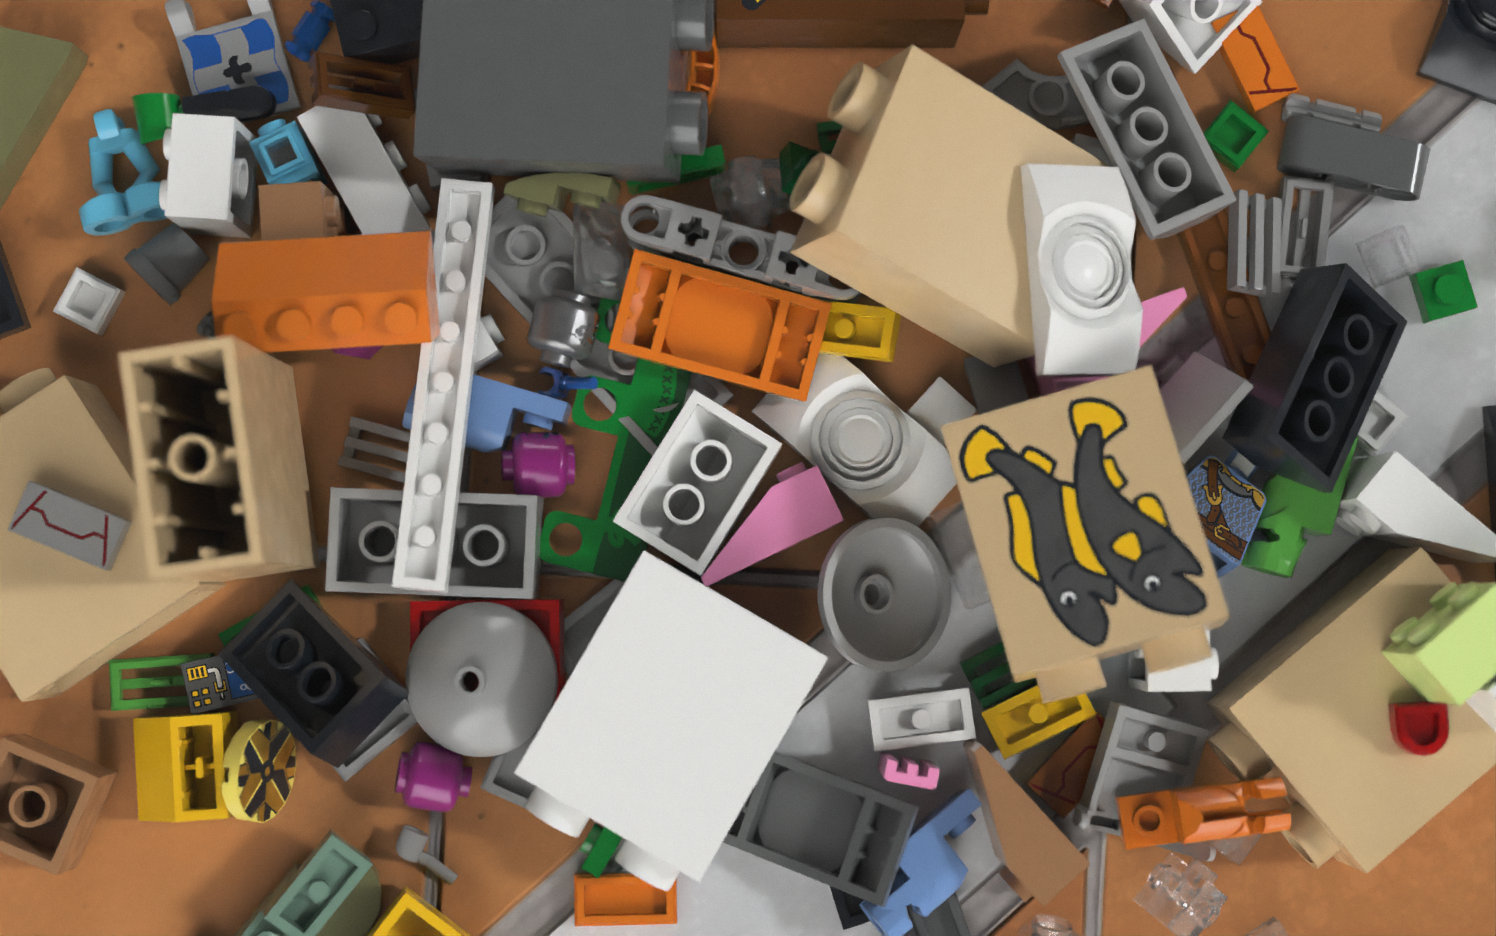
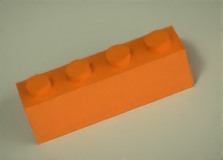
M431 230L220 243L212 294L215 338L233 336L264 353L431 343L440 335Z

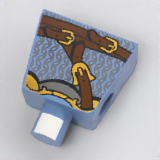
M1232 450L1224 463L1217 457L1208 455L1185 474L1218 578L1238 567L1241 563L1267 501L1265 494L1249 482L1258 467L1254 466L1237 450Z

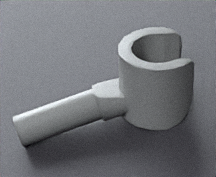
M405 825L396 844L399 856L405 860L418 862L422 866H426L443 881L451 885L458 875L432 854L424 851L430 836L416 827Z

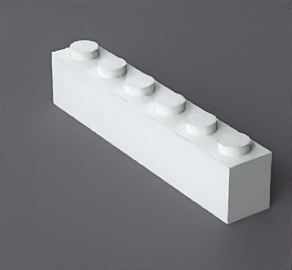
M315 106L297 116L362 234L431 230L433 247L435 230L432 229L424 215L432 210L418 184L416 183L408 187L400 170L406 168L407 164L393 140L384 144L376 130V127L383 124L379 115ZM490 313L484 317L480 314L473 373L504 356L497 344L505 340Z

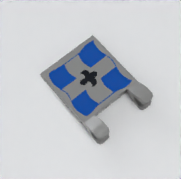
M168 0L165 2L166 14L177 40L192 95L222 90L229 91L255 85L261 86L275 95L277 109L273 115L301 108L274 15L272 0H247L252 16L198 31L196 30L192 7L188 2L184 0ZM256 120L244 121V122H241V123H242V124H245V123L252 122V121H256Z

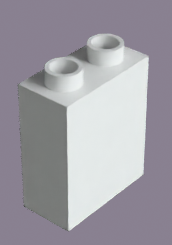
M643 551L514 772L536 786L527 800L525 808L545 823L573 837L580 836L588 820L591 818L625 838L626 840L615 857V861L636 877L659 889L669 891L680 871L700 882L828 657L668 563Z

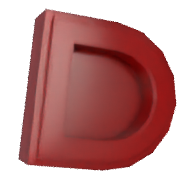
M1431 701L1388 703L1391 734L1394 742L1400 749L1409 754L1428 756L1435 754L1444 747L1449 736L1447 704Z

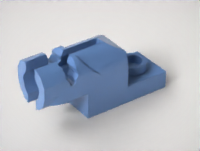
M473 374L465 447L483 453L506 450L518 412L525 414L523 423L552 431L554 423L567 425L572 406L562 400ZM416 384L408 399L402 422L403 427L411 430Z
M970 788L957 791L911 830L886 906L881 907L866 900L859 904L869 921L882 936H903L912 929V922L907 915V906H911L915 914L927 917L962 885L968 869L943 837L949 834L954 839L976 821L971 813L980 807L982 803Z

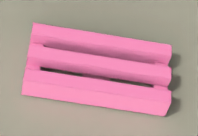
M880 752L877 769L886 781L928 789L937 787L940 769L931 761L920 759L918 765L911 757L900 755L899 765H897L898 761L890 753Z

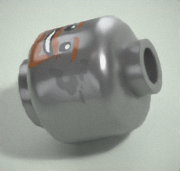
M553 289L551 296H543L537 301L527 340L532 347L542 351L541 361L569 368L571 359L582 360L590 356L600 322L598 311L591 307L592 299L570 291Z

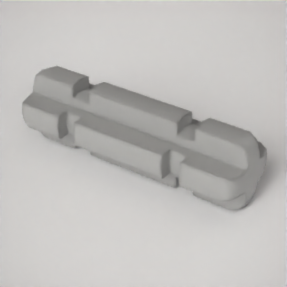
M1295 93L1289 94L1282 105L1281 119L1284 122H1287V119L1290 117L1304 116L1376 133L1380 132L1382 116L1379 113L1367 110L1356 113V108L1320 99H1316L1315 102H1309L1310 98L1308 96Z

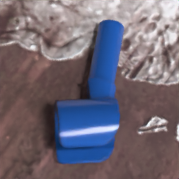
M543 367L539 374L553 376L554 385L549 391L539 390L538 394L558 400L566 397L572 389H596L598 386L596 377H571L564 371L550 367Z

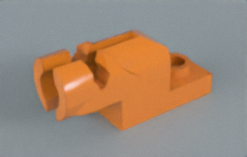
M1276 776L1227 783L1215 781L1115 796L1123 848L1129 850L1176 842L1184 845L1290 830L1291 814L1288 812L1283 813L1281 809L1249 812L1245 809V801L1250 798L1268 799L1287 796L1285 784L1281 777Z

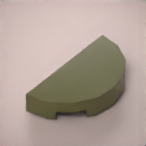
M374 865L371 866L316 936H364L374 927L383 909V889L379 880V872Z

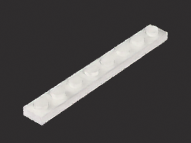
M441 178L433 244L440 335L431 343H421L392 587L448 593L495 193L493 183Z

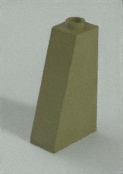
M0 26V210L86 67L88 55L72 42Z

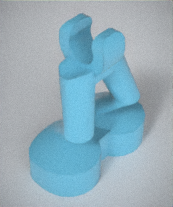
M112 109L95 113L93 119L98 136L89 139L88 146L92 186L98 195L88 200L78 210L83 230L90 235H109L124 231L139 222L167 219L164 216L165 210H162L159 204L161 181H152L160 172V168L146 145L140 144L138 131L133 128H125L124 121L117 117ZM122 152L125 153L140 173L134 184L127 188L125 193L117 192L113 186V155Z

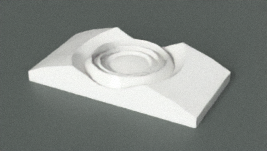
M1029 163L1021 166L1036 376H1115L1135 370L1140 348L1143 307L1132 281L1130 261L1136 219L1119 167Z
M818 354L806 402L767 393L752 410L754 415L812 467L818 465L822 475L870 519L897 518L918 527L957 484L948 450L927 429L900 409L862 371L843 356Z

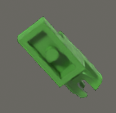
M1358 437L1355 439L1332 493H1323L1275 473L1268 477L1262 489L1267 501L1255 530H1261L1262 534L1266 536L1267 541L1249 542L1241 564L1243 567L1273 576L1292 578L1294 568L1308 539L1303 538L1304 533L1317 537L1332 534Z

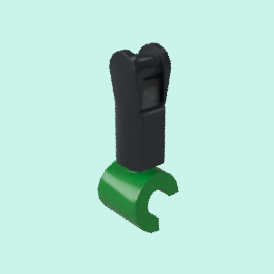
M255 85L229 91L222 90L182 97V105L180 96L170 93H144L132 97L141 145L163 139L165 130L167 128L171 129L172 113L235 117L240 122L271 117L277 109L275 95L271 91Z

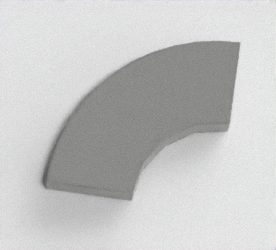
M1016 59L982 86V88L1051 130L1070 129L1090 123L1066 75L1050 77L1031 71Z

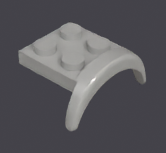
M1111 701L1080 804H1077L1072 818L1073 824L1082 830L1091 829L1121 836L1115 796L1192 785L1209 729L1197 724ZM1176 842L1156 845L1202 861H1213L1216 856V849L1206 842L1184 845Z

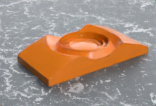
M634 249L608 349L660 365L719 379L745 388L806 402L832 303Z

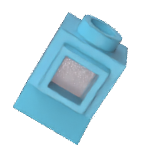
M285 119L271 121L258 129V138L249 142L268 185L307 182L311 179L313 181H321L324 185L329 183L304 130L295 120L288 124Z

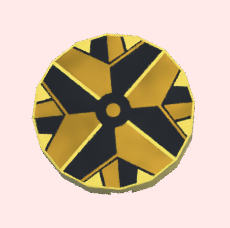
M270 719L250 720L244 723L235 733L225 752L223 767L229 768L228 782L222 781L221 790L228 811L236 819L264 823L278 814L291 792L296 772V746L291 732L282 722Z

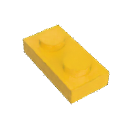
M826 301L832 303L819 353L894 362L901 321L900 314L886 307Z
M1037 685L982 712L981 715L1005 761L1096 716V712L1086 693L1043 703L1039 686Z

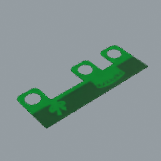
M610 291L605 293L600 299L598 307L600 322L596 339L602 343L609 344L612 334L605 325L606 313L612 306L620 304L622 293ZM638 358L631 385L593 375L586 376L596 377L598 380L597 388L607 389L614 395L616 410L610 418L603 421L590 418L584 410V399L593 389H578L572 410L573 421L578 426L616 435L618 438L597 520L562 511L550 512L544 520L540 536V558L543 561L626 582L642 552L647 551L648 543L614 523L613 520L653 456L618 419L629 416L653 443L659 447L683 408L692 372ZM679 403L674 409L667 412L654 411V409ZM559 524H572L581 532V547L573 555L561 556L555 553L550 546V533Z

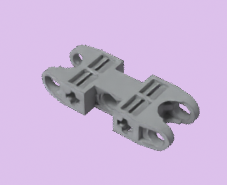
M639 195L632 198L625 204L621 212V224L628 245L633 251L634 249L642 250L818 300L855 304L861 295V292L854 288L842 290L833 287L829 281L831 275L790 253L797 237L795 235L777 231L776 235L723 220V216L718 213L651 195ZM649 206L653 208V210L643 209L637 211L632 216H630L632 211H634L637 207ZM647 219L658 222L657 227L650 233L643 234L634 230L636 224L642 220ZM695 234H699L701 239H697L695 246H691L688 241H692ZM741 242L753 245L758 252L756 260L746 266L734 263L729 256L731 248ZM790 261H795L799 264L795 274H789L786 271Z

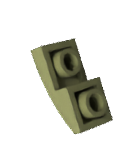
M555 172L537 174L508 182L505 185L504 194L518 201L517 210L546 217L548 209L563 213L568 193L571 194L570 202L587 208L599 210L601 202L616 205L621 185L611 177L596 174Z

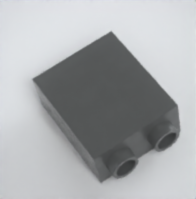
M423 0L413 156L437 171L447 174L528 177L545 173L578 172L611 177L615 181L680 183L682 155H703L706 148L708 134L707 96L705 92L686 91L688 51L711 50L714 35V0Z

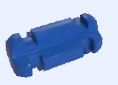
M318 0L311 2L312 11H305L291 33L294 36L292 42L287 40L285 43L286 50L304 62H309L311 50L317 51L331 28L328 26L330 20L335 22L332 8Z

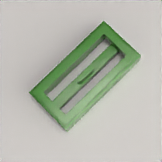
M215 653L109 660L111 711L190 706L187 695L123 699V690L184 686L185 682L183 675L122 679V669L181 666L182 663L215 656Z

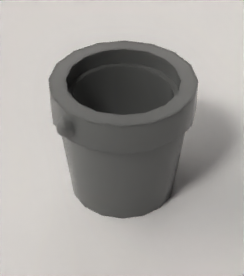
M175 223L169 225L138 249L134 248L123 258L170 306L179 300L182 296L180 293L210 260L205 252Z

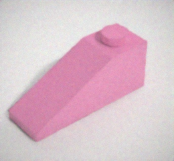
M801 462L776 474L779 484L769 489L702 575L701 579L706 587L844 521L818 465L807 470L804 463Z

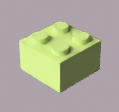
M1472 581L1460 583L1459 585L1456 582H1452L1440 589L1430 599L1429 602L1433 607L1420 619L1411 617L1401 623L1390 634L1389 637L1393 642L1382 651L1383 655L1424 701L1460 706L1496 675V582L1475 583Z

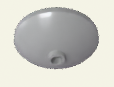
M889 517L872 518L853 525L834 542L822 564L817 593L821 621L827 636L835 648L847 660L861 668L871 671L894 672L909 668L920 662L933 650L940 640L946 627L951 607L950 577L938 547L924 531L905 520ZM865 588H867L869 593L867 601L864 598Z
M473 602L446 610L434 618L422 630L409 654L405 683L406 689L409 691L407 697L411 710L422 729L434 741L458 754L472 757H489L518 748L539 731L555 702L558 687V671L555 655L550 643L541 629L531 619L518 610L506 605L492 602ZM470 671L474 672L479 678V686L475 691L468 689L465 685V676Z

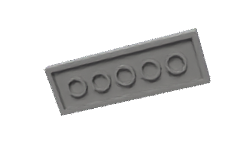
M507 195L493 206L485 276L529 324H531L537 301L543 296H551L553 289L570 291L592 299L591 307L598 311L600 299L605 293L610 291L623 293L626 279L564 212L548 209L546 217L528 214L517 210L518 201L513 200ZM619 304L612 306L605 316V325L610 333L613 330ZM595 338L592 353L589 357L582 360L571 359L570 368L578 377L593 375L631 385L638 358L608 349L609 344L602 343ZM692 372L684 405L694 390L722 407L734 396L719 379ZM604 388L591 390L614 414L616 410L614 395ZM679 403L653 410L667 412L674 409ZM629 416L618 419L653 456L658 447Z

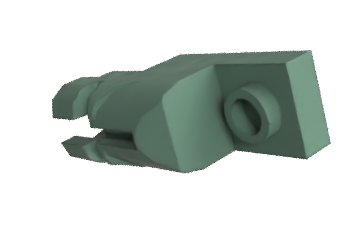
M330 829L302 865L298 862L294 864L277 887L265 897L253 912L251 918L242 925L234 936H316L373 865L371 859Z

